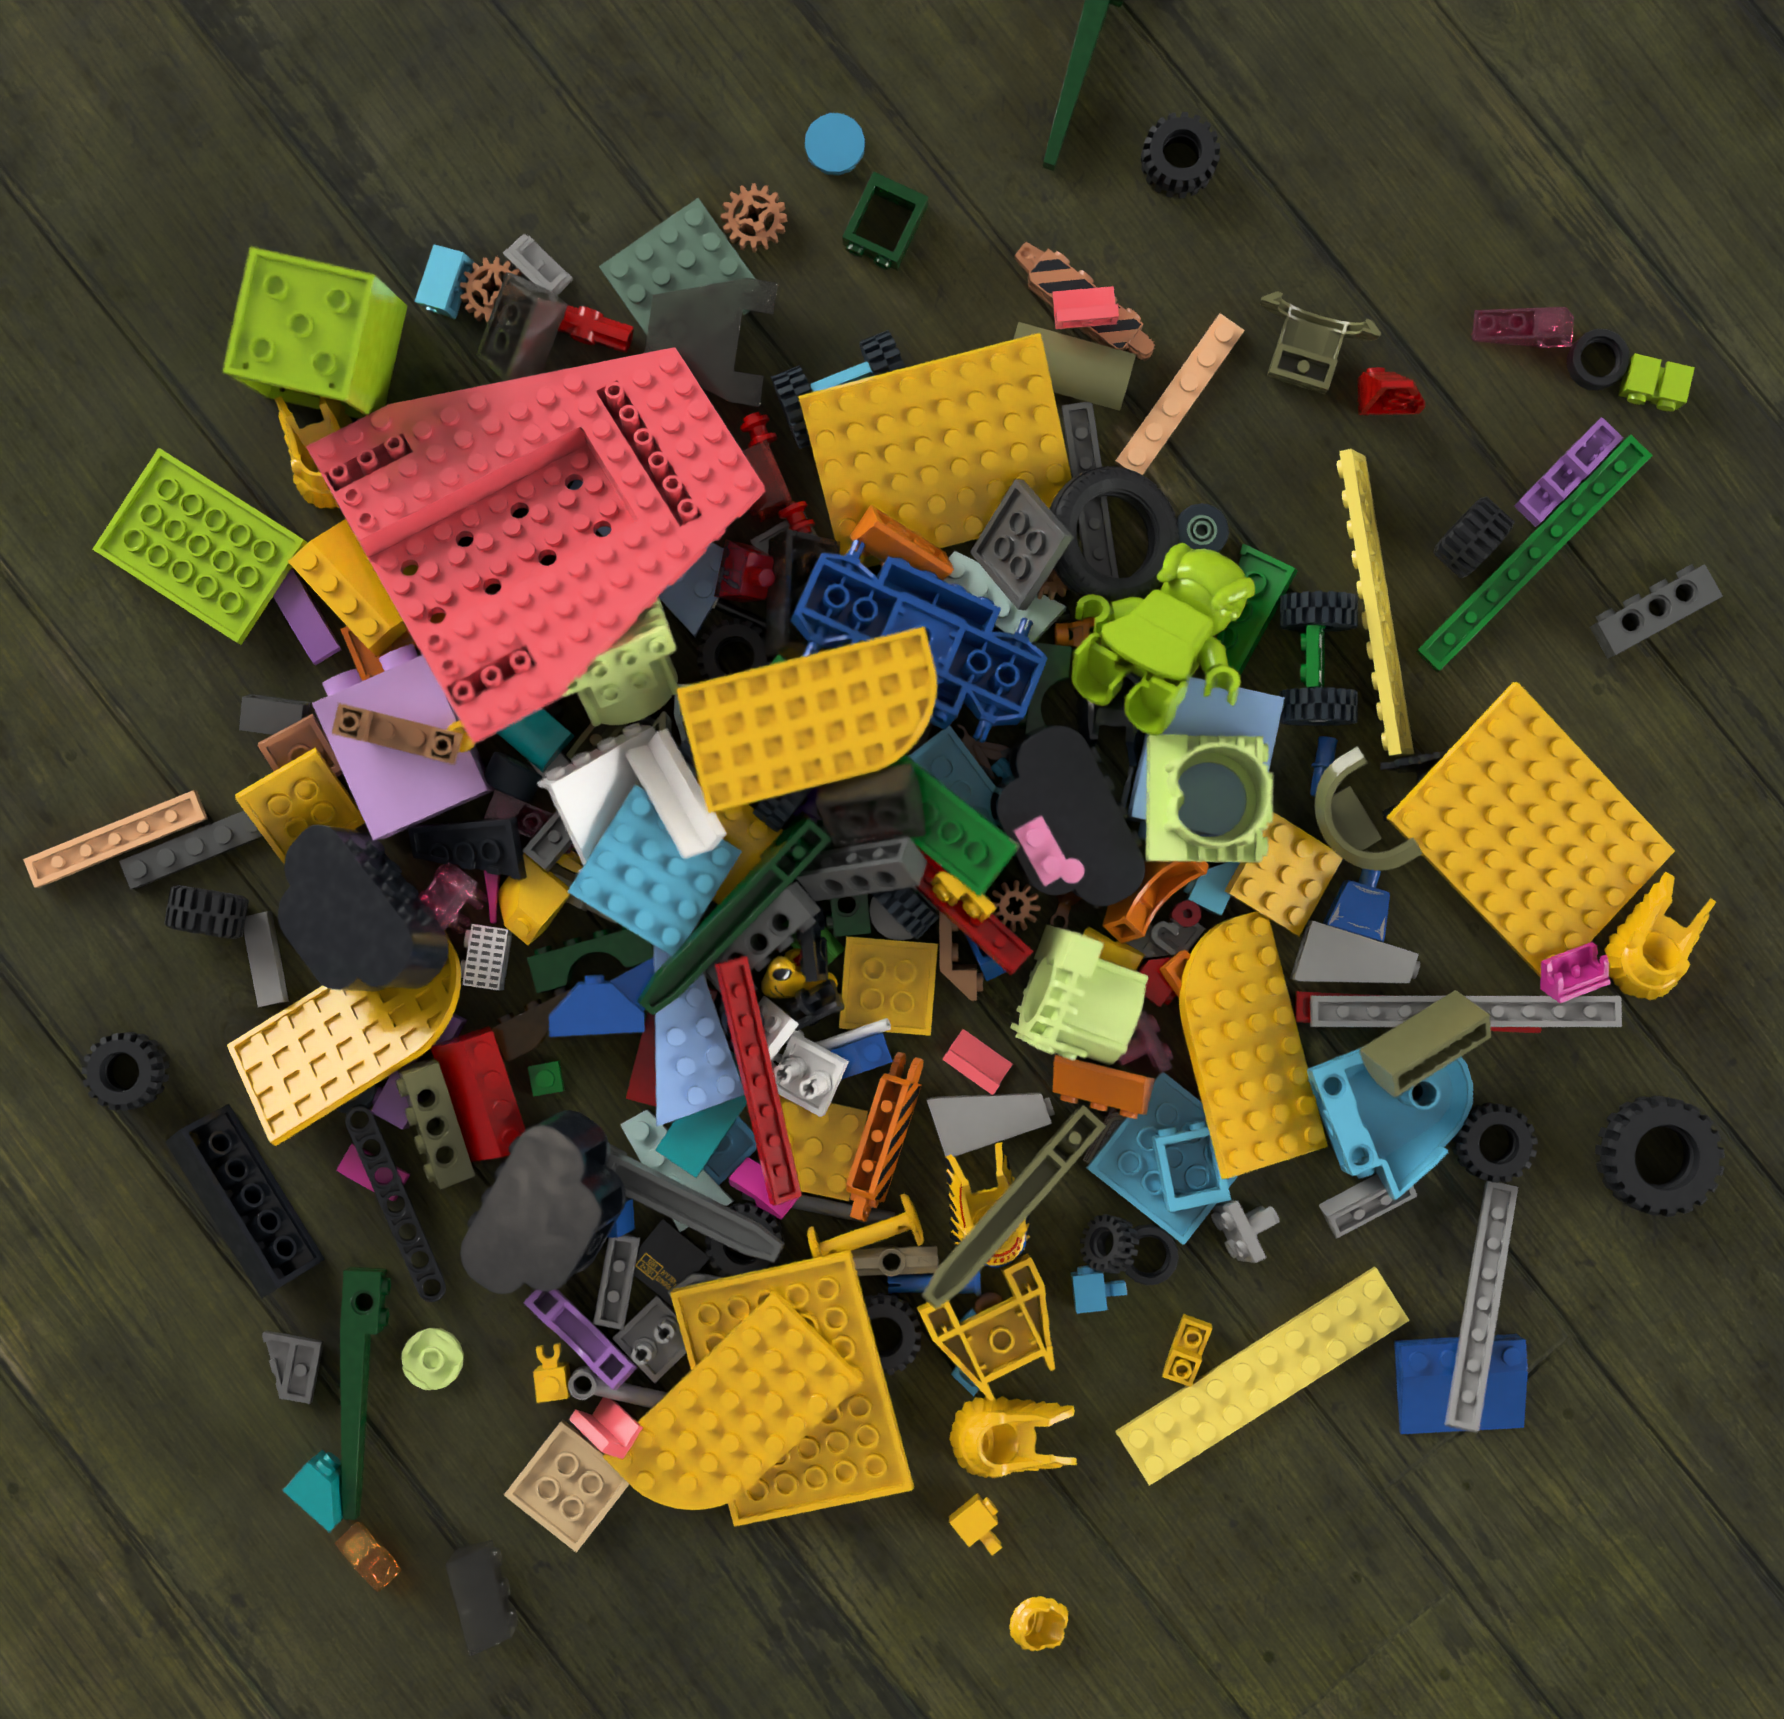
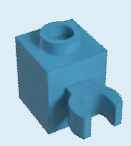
M1089 1265L1077 1267V1272H1071L1074 1308L1077 1314L1107 1310L1106 1296L1127 1295L1126 1282L1124 1280L1104 1282L1103 1272L1092 1269Z

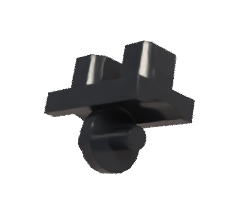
M831 979L809 990L802 988L795 993L794 998L785 1002L791 1018L799 1024L795 1029L796 1031L819 1023L820 1019L831 1013L836 1014L844 1010L842 995L837 992L835 981Z

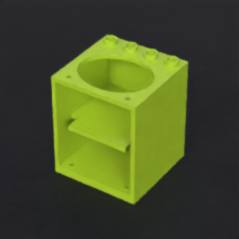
M250 247L223 373L265 398L275 400V398L282 396L283 400L287 403L321 410L319 407L320 398L312 395L338 400L345 406V414H348L349 417L361 419L386 405L407 305L375 275Z

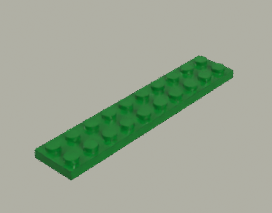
M778 654L770 665L789 660ZM906 754L878 771L838 780L842 786L905 837H909L915 845L978 896H982L1020 847L1019 844Z

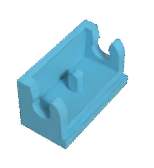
M434 244L415 302L425 306L428 311L456 319L462 301L460 295L465 292L461 289L460 283L468 282L464 272H472V263L474 261L464 252Z

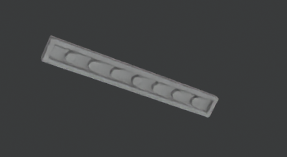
M1486 1181L1445 1421V1426L1474 1433L1479 1432L1516 1205L1517 1186Z

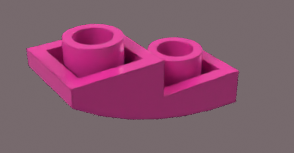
M351 1144L336 1171L374 1192L355 1145ZM363 1148V1151H364L367 1155L373 1156L372 1153H370L369 1151H367V1150H365V1149ZM382 1167L375 1172V1179L379 1183H388L393 1178V1173L389 1168ZM397 1167L405 1185L410 1174ZM398 1195L391 1196L389 1200L396 1201Z
M748 1157L729 1178L730 1186L754 1198L757 1207L779 1219H782L798 1200L796 1198L775 1206L771 1205L762 1167L759 1163Z

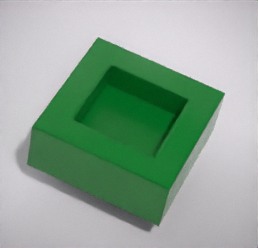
M560 1061L528 1066L533 1097L565 1091Z

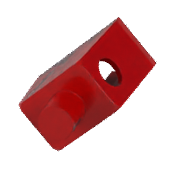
M725 540L714 597L737 602L765 600L768 587L775 580V575L772 571L773 556L755 546Z

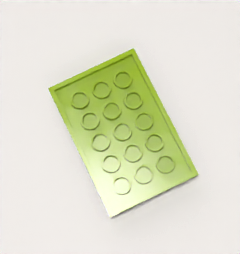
M158 448L93 547V550L236 643L242 645L291 570L292 566L287 561L308 542Z

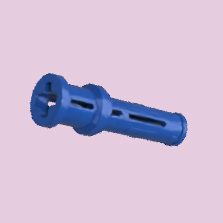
M981 1270L957 1294L975 1293L976 1296H981ZM934 1274L888 1276V1294L923 1293Z

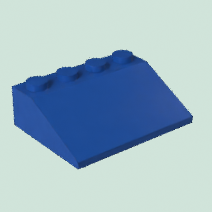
M1518 1334L1494 1335L1479 1430L1524 1428L1528 1367L1526 1339ZM1459 1337L1394 1341L1400 1434L1466 1431L1445 1426Z

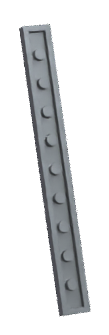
M1310 996V1027H1396L1445 996ZM1465 996L1490 1014L1491 1027H1622L1621 996H1578L1563 1003H1558L1550 996Z

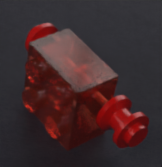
M760 412L752 413L743 418L744 423L740 426L741 431L749 433L752 439L748 444L749 448L742 452L763 483L765 493L749 508L751 516L758 515L760 522L778 515L781 519H787L790 525L786 530L788 537L794 536L795 539L806 537L812 533L811 528L815 525L814 519H806L803 512L807 507L806 501L797 503L792 501L789 490L770 449L771 443L777 440L778 437L776 433H769L766 428V424L770 420L768 415H761Z

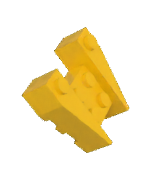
M1028 1254L1015 1259L1009 1265L1000 1267L1013 1297L960 1323L949 1301H946L937 1309L933 1308L928 1302L917 1307L932 1340L990 1401L995 1398L988 1386V1382L1041 1356L1050 1371L1055 1369L1045 1298V1285L1031 1256Z

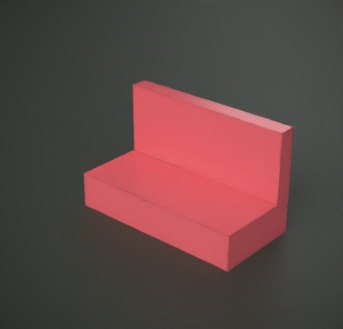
M1114 286L1052 292L1055 329L1117 324L1119 311L1118 304H1115Z
M962 1029L942 1058L943 1061L991 1095H994L1000 1086V1082L1013 1065L964 1029Z
M605 1397L602 1398L592 1415L575 1409L569 1419L602 1453L624 1459L643 1428L615 1400Z

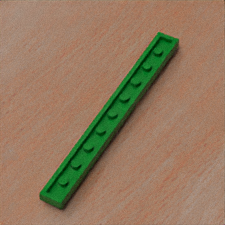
M1629 435L1460 605L1416 652L1436 672H1439L1653 455L1632 435Z

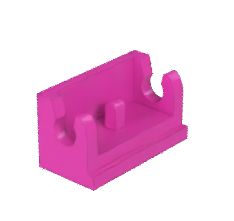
M1590 942L1542 960L1540 989L1558 1003H1563L1610 984V978H1608L1607 955L1601 956L1599 963L1597 959V945Z

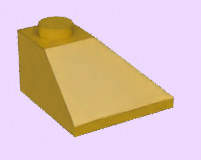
M524 853L523 858L527 878L518 880L508 876L499 889L498 901L504 926L529 946L548 928L571 893L568 892L569 887L550 871L544 870Z

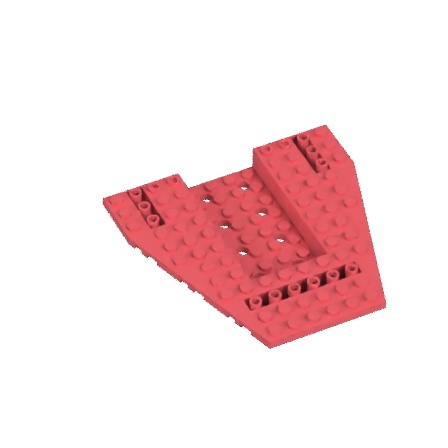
M676 347L388 404L306 446L355 537L474 744L559 699L568 690L567 686L576 677L580 678L588 670L587 666L600 653L603 655L638 620L637 616L646 607L649 609L657 601V596L669 584L672 586L706 552V547L714 539L717 541L725 533V528L737 516L740 518L765 493L763 483ZM573 480L583 482L579 489L570 490L567 488V485ZM519 508L528 509L527 515L523 518H515L513 513ZM607 526L611 528V532L607 536L599 537L595 534L600 527ZM469 536L474 538L472 544L467 547L458 545V542L463 537ZM547 555L557 557L556 561L549 566L541 564L542 558ZM407 566H418V571L414 575L406 576L403 574ZM489 585H501V590L497 594L489 595L486 593ZM436 613L446 614L444 621L439 624L431 623L430 619Z

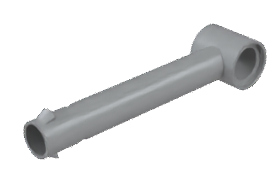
M588 1366L577 1368L572 1373L568 1383L570 1394L579 1400H585L592 1395L648 1408H652L667 1394V1392L623 1383L617 1390H612ZM579 1376H586L590 1379L592 1386L586 1390L577 1387L575 1379Z

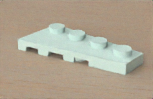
M954 551L949 557L954 570L943 581L948 584H958L965 588L966 592L976 597H986L993 601L994 605L1000 607L1001 610L994 625L999 632L1014 634L1018 629L1021 618H1027V622L1029 620L1033 622L1028 638L1032 644H1035L1066 611L1065 605L1055 600H1050L1045 595L1041 599H1038L1036 595L1027 610H1018L977 561L957 551Z
M649 1109L620 1124L642 1164L724 1206L734 1202L729 1194L704 1170L695 1178L655 1151L668 1129L664 1125L656 1126V1117ZM673 1219L680 1232L689 1227Z

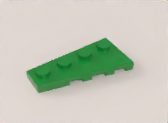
M1242 544L1239 567L1243 570L1245 577L1252 578L1254 581L1255 594L1247 598L1241 616L1236 621H1231L1217 636V640L1226 649L1228 667L1237 671L1239 676L1244 671L1279 607L1280 597L1286 594L1298 572L1296 568L1245 544Z

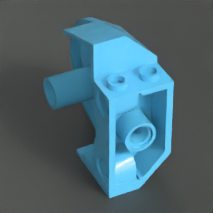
M1359 1049L1306 1069L1312 1092L1316 1098L1319 1114L1341 1170L1351 1176L1357 1175L1358 1178H1364L1376 1172L1389 1197L1395 1200L1436 1166L1448 1153V1150L1444 1147L1462 1128L1473 1105V1082L1467 1063L1462 1057H1459L1416 1084L1418 1094L1414 1098H1412L1414 1086L1396 1098L1379 1086L1367 1071Z

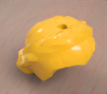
M1042 1596L1024 1600L1015 1608L1011 1616L1010 1636L1024 1650L1039 1651L1046 1647L1053 1649L1059 1646L1064 1639V1629L1067 1627V1607L1057 1603L1053 1598L1047 1599Z

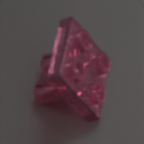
M451 863L441 865L436 870L434 879L427 889L418 895L423 904L433 910L436 915V921L444 931L449 927L459 935L463 934L466 930L458 922L467 928L471 923L469 917L458 912L463 904L467 902L476 910H480L484 905L476 897L485 903L488 900V894L476 887L478 883L458 865Z
M1141 1010L1135 1027L1136 1037L1130 1039L1125 1054H1122L1117 1062L1123 1066L1144 1055H1148L1155 1071L1163 1073L1172 1068L1169 1061L1174 1059L1167 1043L1160 1042L1156 1033L1160 1031V1028L1153 1014L1150 1015V1013L1147 1014L1146 1011Z

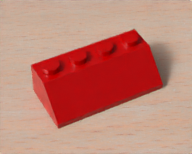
M490 1026L432 1045L431 1051L434 1059L439 1062L470 1161H481L510 1155L511 1153L508 1152L510 1145L526 1130Z

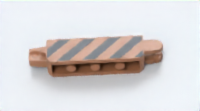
M1025 242L1015 254L1014 259L1029 274L1028 288L1052 308H1054L1052 295L1054 291L1098 288L1093 284L1094 280L1082 270L1077 272L1069 265L1070 261L1058 251L1053 253L1050 249H1047L1046 252H1043ZM1119 304L1117 324L1078 327L1098 344L1122 351L1127 350L1129 353L1136 354L1140 360H1148L1154 350V341L1141 331L1143 323L1140 322L1141 317L1131 308L1125 310Z

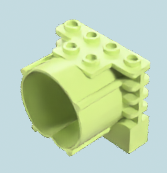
M659 595L657 596V601L649 609L646 607L637 616L638 620L603 655L600 653L587 666L588 670L580 678L576 677L567 686L568 690L562 695L567 696L577 692L592 725L595 727L601 723L606 725H623L639 721L659 710L672 695L677 694L676 689L679 688L677 684L678 676L669 654L675 652L676 645Z
M1166 734L1147 736L1146 861L1262 862V856H1267L1268 839L1263 837V830L1267 829V823H1272L1273 807L1271 804L1273 774L1268 772L1267 765H1263V762H1268L1269 755L1268 743H1263V736H1188ZM1201 763L1223 765L1233 771L1242 782L1246 794V806L1243 816L1232 830L1223 835L1215 837L1196 835L1185 828L1178 819V812L1184 803V795L1178 785L1179 778L1183 772L1194 765Z
M1046 924L1034 957L1038 961L1033 971L1030 972L1027 987L1024 988L1022 1005H1018L1016 1010L1020 1013L1019 1025L1012 1023L1010 1029L1017 1032L1016 1038L1022 1039V1041L1040 1050L1052 1054L1055 1052L1074 1061L1078 1055L1106 1065H1112L1127 1050V1045L1135 1030L1142 1009L1148 976L1100 959L1099 955L1104 943Z

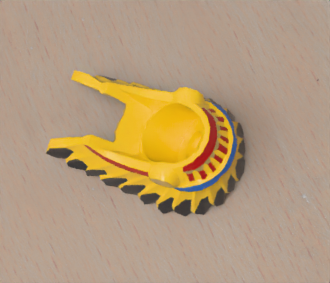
M1002 1142L995 1144L998 1187H993L992 1189L971 1193L969 1182L965 1178L955 1157L951 1154L945 1157L948 1167L945 1172L947 1178L946 1185L950 1191L947 1196L951 1214L949 1224L953 1229L950 1233V1238L955 1242V1248L1015 1181V1177L1012 1176L1008 1156L1004 1154ZM1030 1215L1025 1218L983 1267L997 1268L1009 1265L1025 1251V1246L1030 1239Z

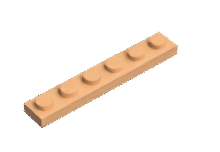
M1221 313L1217 316L1115 461L1116 465L1142 475L1146 472L1245 331Z
M192 790L23 860L34 888H40L208 818L198 792Z

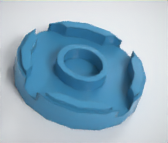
M829 113L820 116L810 125L806 133L805 150L808 159L813 166L825 174L841 175L850 172L864 155L865 138L862 129L853 118L845 114Z

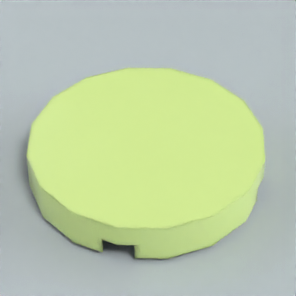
M427 1328L418 1331L407 1341L402 1351V1368L405 1376L413 1385L423 1390H437L447 1387L458 1377L463 1367L464 1353L460 1342L452 1333L442 1328Z

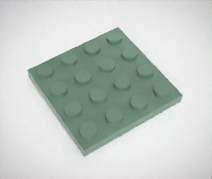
M699 198L599 266L656 350L676 347L682 358L768 299L764 290Z

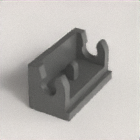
M256 694L243 696L239 730L273 735L309 716L311 702Z

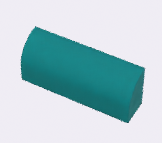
M543 708L496 732L542 773L575 737Z
M730 1051L741 1081L736 1055ZM745 1094L676 1119L655 1151L697 1178L746 1106Z

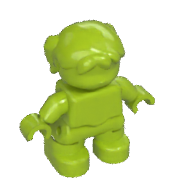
M1185 543L1171 547L1166 554L1163 568L1157 574L1158 581L1164 582L1161 590H1153L1145 599L1132 596L1112 601L1110 605L1104 597L1089 594L1080 598L1076 606L1075 619L1083 621L1088 617L1095 618L1094 633L1090 634L1074 652L1072 681L1076 690L1089 702L1105 706L1118 694L1125 676L1133 672L1142 677L1141 683L1136 684L1126 696L1124 707L1130 722L1136 728L1149 735L1158 736L1162 734L1173 721L1177 707L1185 698L1190 678L1199 665H1201L1206 675L1203 697L1210 696L1211 690L1214 688H1222L1228 691L1227 702L1233 706L1237 701L1240 676L1237 671L1228 667L1226 649L1213 636L1218 635L1231 621H1236L1241 616L1247 598L1255 594L1254 581L1252 578L1245 577L1243 570L1230 558L1213 550H1194Z

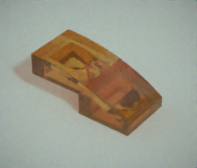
M356 1522L335 1542L336 1546L355 1570L377 1592H380L402 1571L386 1547L378 1545L363 1522Z

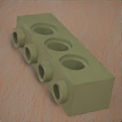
M429 1057L397 1070L400 1079L395 1080L401 1098L406 1096L409 1107L405 1108V1114L410 1126H416L418 1136L414 1137V1141L419 1154H425L428 1164L423 1165L429 1183L434 1181L439 1189H443L474 1177L475 1174L439 1062L433 1057ZM424 1089H430V1097L424 1102H418L417 1096L419 1092ZM440 1118V1123L436 1129L427 1130L426 1126L430 1119ZM449 1146V1152L445 1157L436 1158V1152L440 1147Z

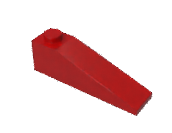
M1372 367L1366 369V372H1363L1358 378L1359 415L1420 414L1425 408V400L1414 381L1396 372H1385L1383 367Z

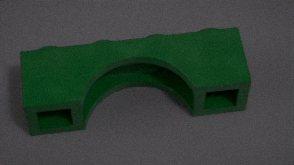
M1034 644L1048 659L1025 716L1019 722V729H1025L1024 734L1046 725L1041 714L1042 698L1051 686L1065 681L1069 677L1071 646Z
M622 925V931L611 934L609 928L592 933L594 939L582 942L581 937L563 941L564 947L552 950L551 945L533 950L535 956L528 957L527 960L536 992L543 993L571 985L575 966L582 958L591 953H609L620 960L625 968H630L654 957V945Z

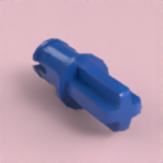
M1318 737L1315 763L1311 765L1314 768L1310 791L1313 797L1316 795L1320 778L1329 765L1334 762L1338 743L1336 738Z

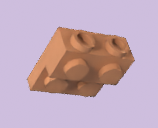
M313 714L258 742L259 749L273 771L278 770L316 747L336 777L342 774L341 767L329 740Z

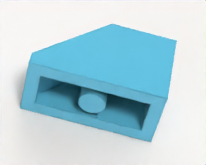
M1226 862L1209 868L1206 875L1187 883L1183 892L1187 893L1185 901H1193L1206 911L1217 916L1222 915L1231 896L1224 892L1240 862Z

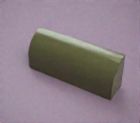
M1018 322L1014 339L1037 333L1041 334L1053 392L1120 411L1136 354Z
M1455 990L1359 1049L1362 1061L1376 1083L1396 1098L1491 1038L1490 1014Z

